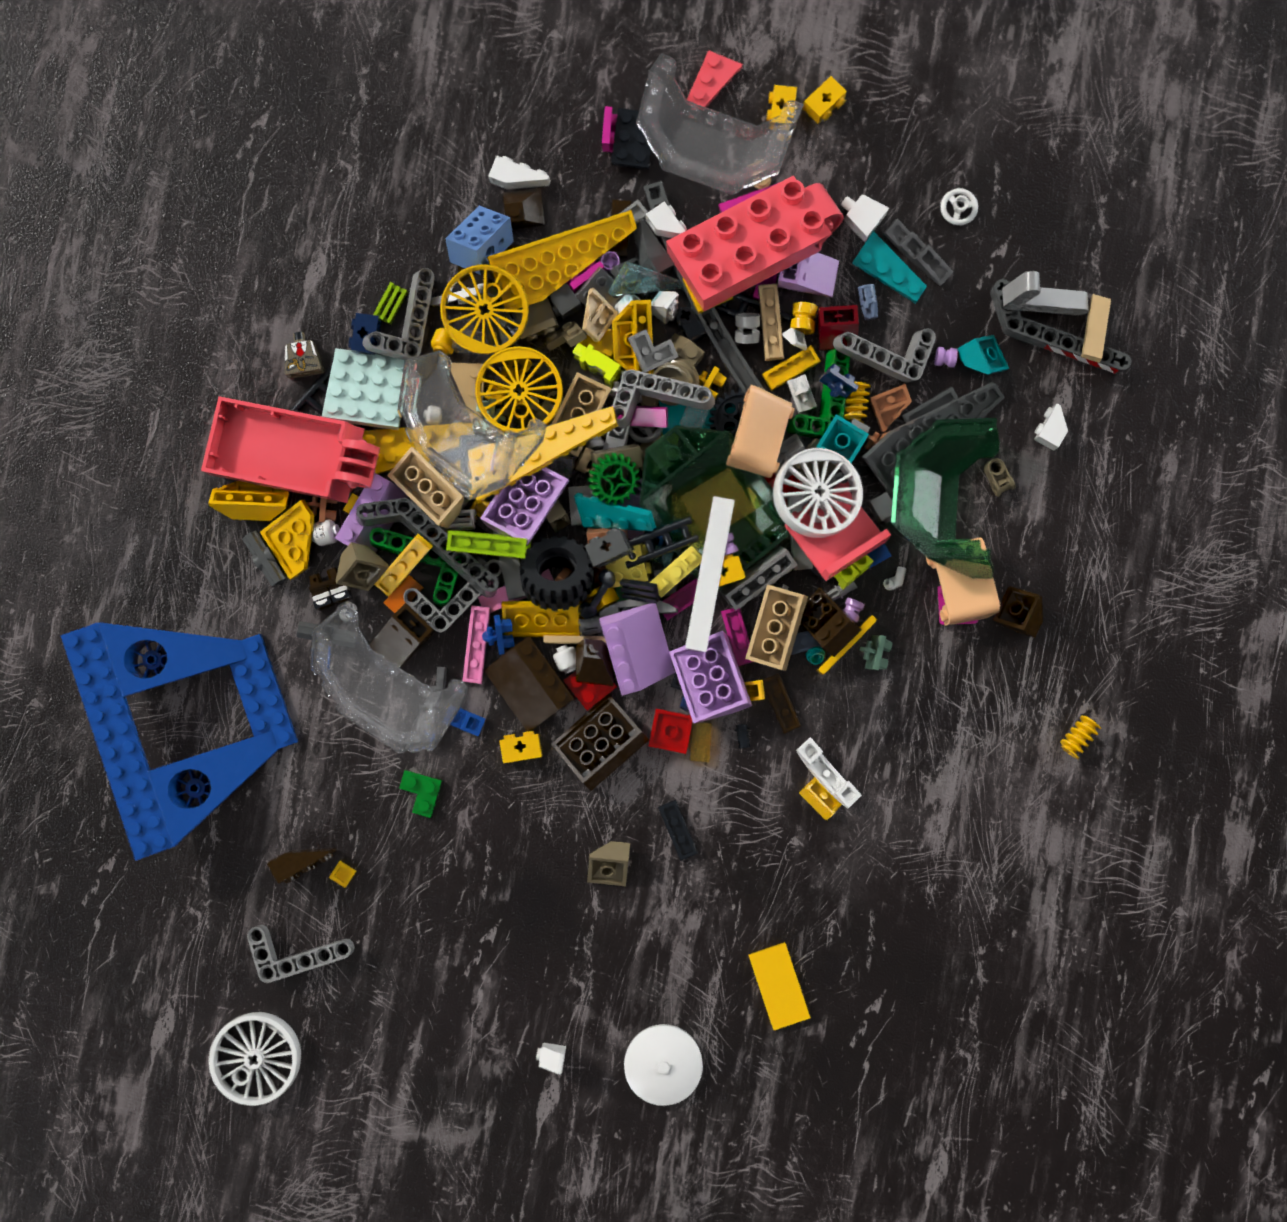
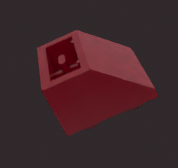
M857 305L819 307L817 322L820 350L835 349L833 345L834 339L843 333L850 332L858 336L859 319ZM843 338L842 342L847 346V341Z

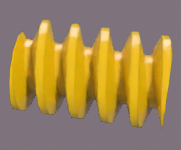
M855 382L858 385V390L852 392L845 401L847 407H845L844 413L846 414L844 419L850 423L853 419L864 423L861 421V418H866L867 415L863 414L862 411L868 410V408L863 406V403L869 402L864 396L870 395L865 389L870 388L871 385Z
M1083 715L1080 716L1081 722H1075L1076 728H1070L1072 734L1066 733L1065 737L1067 740L1061 739L1060 741L1062 749L1075 759H1079L1076 752L1084 753L1081 746L1089 747L1086 740L1094 741L1091 734L1098 736L1096 728L1102 729L1092 719Z

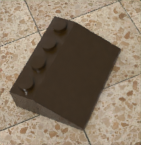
M530 636L515 645L484 670L527 732L532 731L575 700Z
M608 694L551 745L581 782L592 791L646 744L649 739L611 695Z

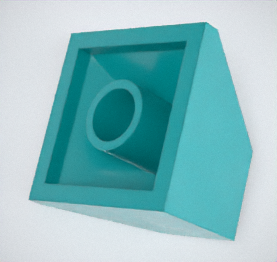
M994 335L975 338L957 348L959 358L966 367L987 375L1009 369Z
M836 414L816 448L837 452L852 463L869 434Z

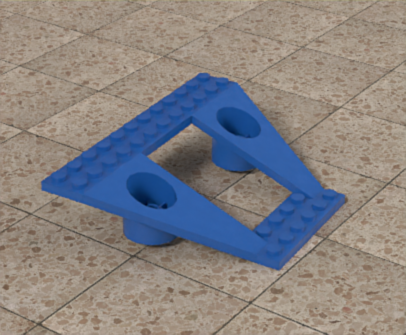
M97 622L61 635L135 860L178 845L278 750L298 743L262 634L244 640H235ZM150 643H159L156 651L152 650ZM146 646L148 652L145 654L140 653L143 647ZM162 647L165 649L167 654H160ZM140 655L143 657L142 663L138 664V656ZM143 665L147 668L144 675L139 669ZM230 665L254 737L150 771L126 696ZM154 670L156 676L147 678L150 671ZM193 769L202 772L199 779L195 778ZM189 772L191 780H189L188 782L182 780L184 776ZM205 775L208 777L210 782L203 780ZM181 783L186 785V791L181 792ZM187 793L190 796L188 802L184 800L182 794ZM204 794L209 796L205 802L202 799ZM194 798H198L200 804L198 807L191 805Z

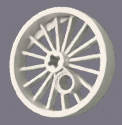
M812 448L795 454L784 463L774 482L773 499L779 516L788 527L807 537L824 538L841 532L853 522L862 505L863 488L856 469L845 457L829 449ZM824 461L821 476L819 478L817 462ZM808 462H812L814 477L806 465ZM828 462H831L836 467L824 482ZM800 464L802 470L804 471L808 479H806L792 466ZM838 469H840L845 476L827 486ZM789 471L805 485L785 479L786 472ZM845 479L850 484V487L829 489ZM783 484L805 491L783 493L782 487ZM852 492V500L832 493ZM807 496L790 507H787L784 501L785 497ZM809 500L808 505L796 519L789 510ZM834 500L850 504V512H847ZM811 506L808 527L800 523V520ZM831 506L846 517L842 524L839 522ZM818 508L823 510L824 517L817 514ZM829 516L835 524V528H827L826 519ZM814 522L821 523L822 530L814 529Z
M264 1012L247 1013L227 1023L215 1037L209 1054L210 1074L216 1087L227 1098L243 1105H261L281 1096L294 1082L301 1064L300 1043L293 1029L281 1018ZM254 1020L263 1023L258 1044ZM249 1021L252 1044L241 1027V1022ZM233 1026L238 1030L246 1046L228 1033ZM268 1026L274 1032L262 1046L265 1030ZM276 1033L283 1038L282 1041L264 1051ZM225 1037L242 1051L222 1047L220 1044ZM284 1042H288L291 1048L290 1051L266 1054ZM222 1051L244 1058L219 1061L218 1053ZM292 1054V1064L269 1059L271 1057ZM254 1055L258 1057L256 1062L253 1061ZM244 1062V1064L224 1076L219 1068V1065ZM269 1064L291 1069L289 1077L286 1078ZM240 1070L247 1073V1079L243 1080L239 1077ZM267 1070L285 1083L279 1090L276 1088ZM254 1072H256L259 1097L249 1096ZM261 1072L270 1086L272 1094L263 1095ZM231 1074L232 1080L235 1083L233 1087L225 1081V1078ZM247 1083L245 1094L235 1090L238 1085L242 1086Z

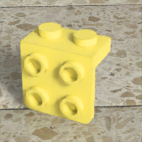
M641 543L633 546L635 550L632 551L636 554L635 559L631 560L629 555L606 565V569L611 570L615 575L616 580L613 588L620 587L622 579L642 582L649 580L652 573L650 562H645L629 569L625 563L626 561L634 562L639 556L647 554L648 550L645 544Z

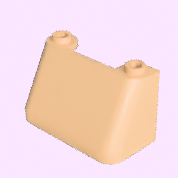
M750 385L745 393L742 415L726 465L771 478L773 473L777 474L780 465V462H777L788 419H792L795 408H792V403L760 387Z
M982 538L966 540L927 552V564L931 568L937 569L945 605L940 610V618L944 621L945 626L989 618L999 612L1000 602L985 543Z

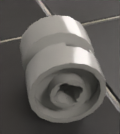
M736 314L735 326L738 329L735 331V342L742 344L760 342V331L757 329L760 326V314Z

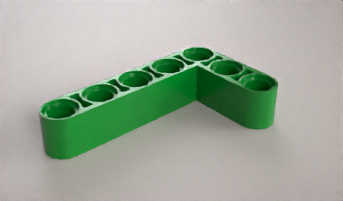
M836 349L828 351L824 373L831 365L836 364L840 367V374L843 376L848 374L850 357L838 352ZM823 384L820 418L803 414L792 416V419H788L786 431L790 434L797 433L800 436L821 439L836 414L844 418L846 398L840 395L833 398L830 396L831 389Z
M375 528L370 533V544L374 548L400 555L414 539L382 528ZM380 534L384 539L381 542H376L373 540V537ZM399 540L402 542V546L395 548L392 542ZM430 549L420 562L441 568L433 594V601L437 606L443 607L450 601L458 573L440 556L437 559H432L429 553L433 550ZM457 558L458 563L461 564L462 558ZM448 574L453 580L446 583L442 580L443 575ZM443 592L447 595V599L440 601L436 595Z

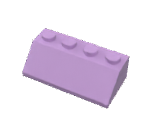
M374 473L371 488L363 489L335 539L347 546L351 542L366 545L376 553L378 549L370 544L371 531L375 528L390 530L393 523L362 526L356 520L357 507L363 503L404 497L408 499V496L397 485ZM383 509L380 511V513L382 515H387L389 511ZM380 534L373 537V540L376 542H381L384 539Z

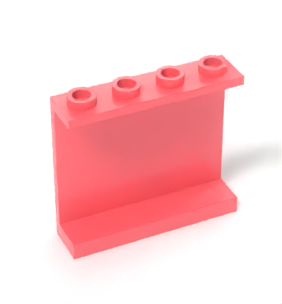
M848 481L844 484L841 482L833 489L850 487ZM851 492L832 493L852 500ZM834 500L847 512H850V504ZM811 506L800 520V523L808 527ZM831 506L839 522L842 524L846 517ZM862 507L848 527L835 535L824 538H812L801 535L785 524V528L825 581L886 543L891 536L887 529L881 532ZM818 508L817 514L824 517L823 510ZM803 510L798 513L795 511L791 514L797 519ZM829 516L826 519L827 528H835L836 526ZM814 522L813 528L822 530L821 523Z

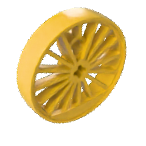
M480 264L461 270L449 281L441 298L440 313L445 330L460 347L478 354H493L502 349L509 348L520 338L528 322L529 304L524 288L511 273L497 266ZM484 271L483 299L473 272ZM487 271L498 273L495 283L487 284ZM468 274L471 276L479 301L460 281ZM502 275L511 281L503 290L498 285ZM459 283L477 304L451 292L454 286ZM515 285L519 292L518 296L494 304L511 286ZM491 286H495L498 289V295L493 298L488 295V289ZM452 295L475 307L447 306L449 296ZM519 298L522 299V310L494 308ZM487 304V308L490 311L489 313H484L483 315L480 307H485V305ZM447 309L475 310L472 313L450 321L448 319ZM494 311L522 313L521 323L517 324L494 313ZM476 314L459 331L450 325L453 322ZM492 315L518 327L513 337L506 332ZM478 318L471 336L463 334L462 332ZM490 318L509 338L502 345L498 343ZM481 320L482 342L473 339ZM486 320L496 347L485 344Z
M516 346L502 349L486 360L477 375L475 397L480 412L493 427L507 434L521 435L544 428L554 419L562 403L563 386L556 366L548 357L532 348ZM526 359L519 381L517 360ZM514 360L516 381L505 361ZM529 360H541L524 381ZM502 362L513 383L491 366ZM543 363L551 370L528 383ZM490 369L510 386L484 379L485 374ZM552 374L557 383L556 385L530 387ZM482 382L509 389L481 393ZM517 387H521L524 390L520 396L514 392L517 390ZM557 389V399L529 391ZM508 394L486 407L483 405L482 396ZM529 396L553 402L555 405L549 413ZM510 398L494 419L487 413L488 409ZM526 399L547 415L543 421L538 423ZM514 400L507 426L499 424L497 420ZM518 406H525L527 412L524 415H518L516 413ZM513 415L521 420V429L510 428ZM531 415L536 425L525 428L524 419Z

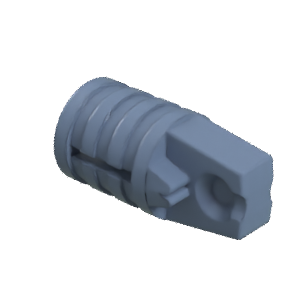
M866 284L858 287L860 305L865 320L878 318L875 284Z

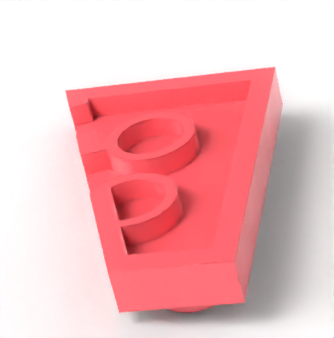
M708 50L686 103L704 110L718 95L719 91L731 81V78L742 69L743 64Z

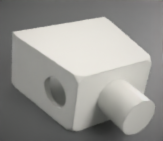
M861 195L856 202L847 196L841 203V206L849 211L844 221L864 242H866L889 210L887 206L865 195Z

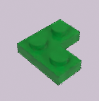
M404 770L399 789L417 794L412 813L432 818L442 780Z

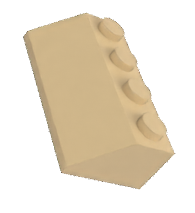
M577 372L551 425L602 410L612 388ZM584 446L574 448L569 451L568 455L579 457Z
M411 447L387 476L438 526L448 528L460 515L464 496L414 447Z
M767 584L745 659L780 670H787L808 596Z

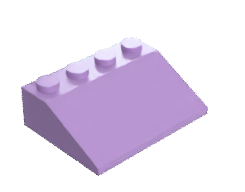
M546 467L530 476L527 475L517 480L513 486L508 485L501 489L500 493L494 496L480 519L488 528L503 536L527 538L528 545L568 484L569 479Z
M650 603L599 618L622 696L640 691L675 673L656 603Z
M723 631L709 636L706 652L687 649L685 646L669 652L694 724L732 714L752 706L728 635Z

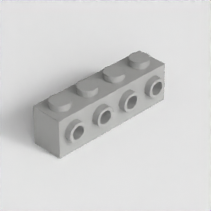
M779 546L744 572L745 579L728 584L720 590V593L729 606L736 611L742 608L749 600L758 596L766 589L767 584L773 585L783 575L791 572L797 566V563L787 549Z

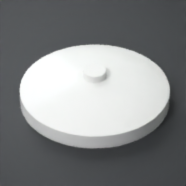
M659 1024L642 1030L633 1038L625 1054L624 1071L629 1086L637 1096L651 1104L665 1106L683 1101L695 1090L702 1075V1057L697 1043L686 1031L673 1025Z

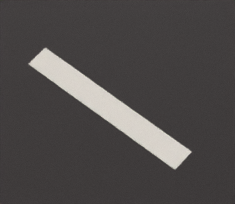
M713 496L685 646L687 649L707 651L735 500Z

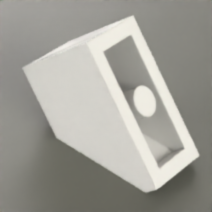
M543 1043L542 1048L537 1050L536 1060H540L539 1067L561 1074L566 1046Z

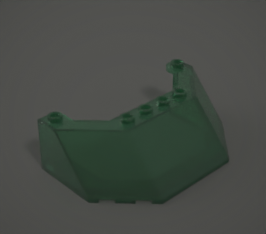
M997 418L938 419L932 424L931 428L925 433L919 434L911 441L912 443L907 448L901 449L896 454L891 524L929 560L973 579H993L994 568L991 563L990 549L983 550L980 540H956L959 475L978 459L997 456L1000 449Z

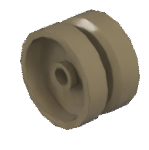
M683 358L673 359L658 367L653 375L699 385V374L696 368ZM672 387L667 388L665 392H670ZM690 392L684 393L683 397L688 396ZM658 399L666 405H678L677 403Z

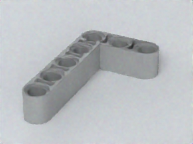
M423 268L412 277L402 337L399 338L374 331L363 339V346L366 350L403 360H413L420 355L434 284V273L431 269ZM421 274L426 277V282L421 280ZM417 292L422 294L423 301L419 300ZM414 310L419 313V319L414 316ZM411 329L416 331V337L411 335ZM371 337H373V338L376 339V341H377V345H376V346H374V345L371 344V342H370V338H371ZM389 342L395 345L394 351L389 348ZM407 347L413 350L412 356L407 353Z
M1037 271L1025 272L1002 288L1004 309L1068 315H1083L1089 312L1087 292L1040 287V276Z
M929 328L914 333L905 358L850 332L835 337L833 345L838 352L908 383L921 378L936 335ZM922 334L925 336L926 342L922 340ZM843 338L846 339V341H847V346H845V345L843 344V342H842ZM859 346L863 347V354L860 353ZM916 352L919 354V360L915 356ZM876 354L880 356V362L877 361ZM893 361L896 363V370L892 366ZM909 369L913 373L912 377L909 375Z
M628 370L622 376L612 406L615 409L616 418L624 414L621 419H617L619 428H625L631 423L640 395L701 410L711 409L715 404V399L707 387L637 370ZM633 379H636L634 383L630 384ZM654 383L651 388H647L649 384ZM672 387L670 392H665L667 388ZM690 392L688 396L683 397L684 393ZM704 396H709L707 400L701 401ZM626 397H630L628 401H623Z
M490 560L484 567L489 571V565L497 563L500 570L492 575L498 578L502 573V564L498 560ZM467 583L441 611L415 588L406 590L403 598L435 631L444 632L467 610L481 593L470 583ZM466 590L473 593L472 600L468 602L462 598V594ZM411 591H415L418 594V599L415 602L408 600V594ZM424 605H430L432 608V613L428 616H425L421 611ZM450 605H458L460 610L457 615L449 613ZM438 618H443L446 621V626L443 629H439L435 625Z
M258 925L250 929L247 934L258 976L265 983L345 959L355 949L353 941L342 939L278 960L270 932L266 926ZM256 930L262 933L261 940L255 937ZM341 944L348 946V953L341 952ZM261 949L267 951V958H263L260 955ZM322 950H327L329 952V959H324L322 957ZM304 956H308L311 959L310 965L304 964ZM285 962H289L292 965L291 971L285 969ZM266 968L272 969L273 977L267 976Z

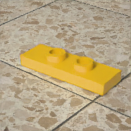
M809 346L807 350L800 351L766 371L762 376L771 391L787 383L788 380L794 379L816 366L821 361L813 347Z

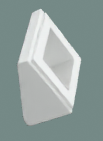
M790 328L782 333V336L792 345L804 351L807 350L804 333L794 328Z

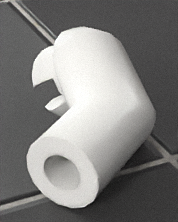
M898 566L895 576L884 580L883 585L885 589L894 590L901 587L907 569Z

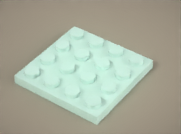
M336 348L321 417L341 420L350 424L399 430L411 360L397 359L380 354L355 353L351 350Z

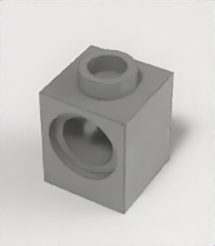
M887 492L868 503L878 523L884 521L886 524L895 519L894 515L898 510Z

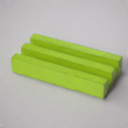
M390 282L373 315L379 316L382 321L391 325L408 291ZM394 289V292H393L392 296L390 297V299H389V301H388V303H387V305H386V307H385L383 313L380 315V313H381V311H382V309H383L385 303L387 302V300H388V298H389V296H390L392 290ZM400 292L401 295L399 296V298H398V300H397V302H396V304H395V306H394L392 312L390 313L388 319L385 318L386 315H387V313H388V311L390 310V308H391V306H392V304H393V302H394V300H395L397 294Z

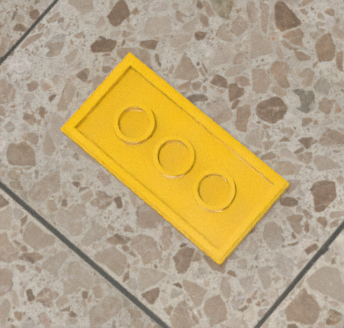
M502 601V619H511L513 632L503 634L504 636L513 634V637H544V635L580 636L578 619H580L578 608L580 604L574 608L573 606L569 607V610L563 611V609H558V611H552L550 608L547 610L542 609L540 605L536 606L531 601Z
M783 942L748 954L773 1031L810 1019L786 943Z

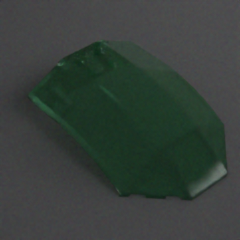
M675 425L645 449L639 505L642 509L652 511L657 529L690 516L693 523L687 526L691 536L698 534L700 539L699 542L691 545L703 555L713 496L735 500L729 533H733V542L739 550L733 553V556H739L743 571L745 572L790 535L785 528V522L776 510L773 488L761 475L726 465L728 455L731 453V447L735 440L731 431ZM680 528L669 532L673 543L684 539ZM691 545L675 550L676 554L680 556ZM701 564L692 571L697 580ZM722 569V576L727 572V569ZM727 585L718 587V592H720Z

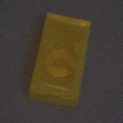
M692 722L690 761L710 762L712 723L694 724Z

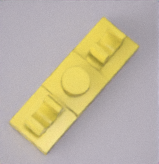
M691 545L649 583L657 584L659 596L662 598L701 564L702 555Z

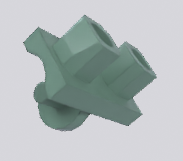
M872 635L871 641H867L866 647H860L859 651L864 652L863 659L866 660L865 669H887L888 659L882 658L883 651L890 652L893 643L887 640L886 636Z

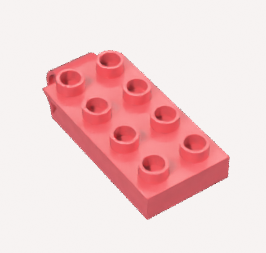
M793 175L667 240V253L703 311H706L819 252L822 249L823 243L840 226L844 217L822 184L815 183L804 188L803 184L796 180Z
M219 396L201 471L217 477L348 503L349 494L353 488H371L380 448L362 439L364 428L354 426L345 421Z

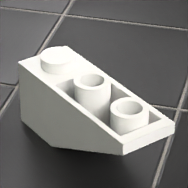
M496 156L488 175L490 183L505 189L549 186L550 178L546 172L530 169L524 163L517 164L506 156Z
M659 291L651 301L652 314L665 324L669 320L672 322L677 316L678 293Z

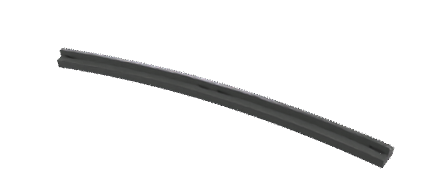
M662 181L644 186L650 210L664 201L668 206L670 205ZM660 236L667 252L666 241L671 238ZM674 265L675 273L698 320L704 326L710 342L738 387L741 388L742 393L745 394L750 385L764 389L728 333L715 307L698 314L683 283V277ZM785 430L783 441L794 434H790ZM798 435V437L800 438V440H801V442L803 443L804 447L806 448V447H807V444H806V443L803 441V439Z

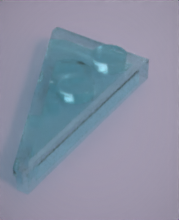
M626 261L608 292L611 296L681 289L683 284L678 279Z

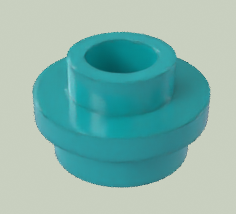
M818 646L810 648L806 653L807 660L814 665L822 663L825 658L824 649Z

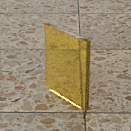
M730 468L680 497L705 539L713 496L735 500L730 526L755 511V507L748 499Z

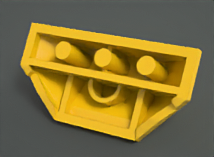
M632 300L612 320L614 360L626 371L637 370L642 372L628 337L647 329L653 343L651 300ZM653 369V370H650V371H648V372H646V373L653 374V373H654V369Z
M235 481L220 488L212 489L208 504L232 520L271 521L286 509L289 492Z

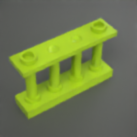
M455 530L448 531L446 550L526 558V550L528 548L531 549V541L527 545V538Z

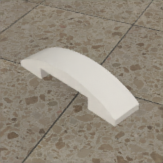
M811 737L796 750L813 776L843 806L849 808L861 796L850 781H845L822 755L823 751Z

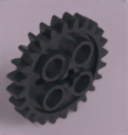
M739 388L736 394L732 389L730 396L725 392V398L718 397L719 404H714L713 407L716 410H710V414L714 416L709 418V422L713 423L710 425V429L715 430L712 434L714 437L718 436V443L724 440V447L728 444L732 447L738 429L737 420L739 419L738 405L742 404V414L743 404L745 403L743 402L745 394L742 393L741 388ZM729 407L735 408V411L731 414L726 413ZM728 426L735 427L733 432L725 431Z

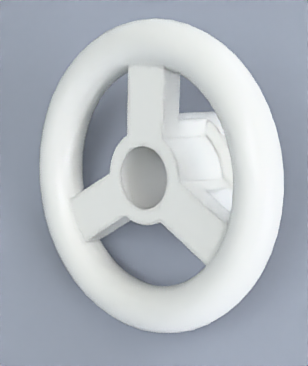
M953 189L946 193L941 201L943 217L954 225H965L971 222L978 211V202L975 196L965 189ZM956 194H962L956 198L953 196ZM948 200L953 204L955 210L953 217L948 214L946 209ZM972 207L971 214L967 218L959 220L960 213Z

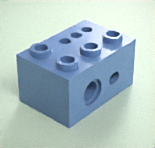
M478 206L445 238L450 263L463 268L480 264L489 265L488 256L504 252L514 242L510 217L482 206ZM477 271L475 273L481 275L484 271Z

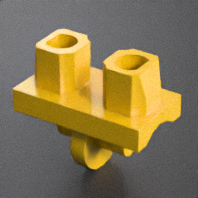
M715 366L707 380L705 379L708 374L706 371L699 375V385H704V387L709 389L712 384L722 388L727 380L723 374L719 373V368ZM710 389L716 400L718 393ZM704 396L701 401L707 400L709 396Z

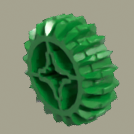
M612 452L611 458L608 454H605V460L599 457V464H592L595 470H589V473L593 475V477L588 478V481L592 482L589 488L594 490L592 494L598 496L599 501L604 500L606 504L613 501L615 505L619 501V503L624 504V498L631 500L629 494H636L633 488H639V484L635 483V481L640 480V477L636 475L640 471L638 468H634L636 463L634 461L630 462L631 458L628 456L624 458L622 453L617 456L615 452ZM614 465L610 471L604 472L607 467ZM622 466L627 470V479L622 477ZM608 477H610V478H612V477H613V478L617 477V478L620 479V480H613V481H611ZM601 478L606 480V492L601 487ZM624 486L623 489H621L619 492H616L618 487Z

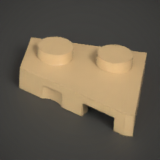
M591 288L588 291L582 330L594 342H599L618 312L595 288Z

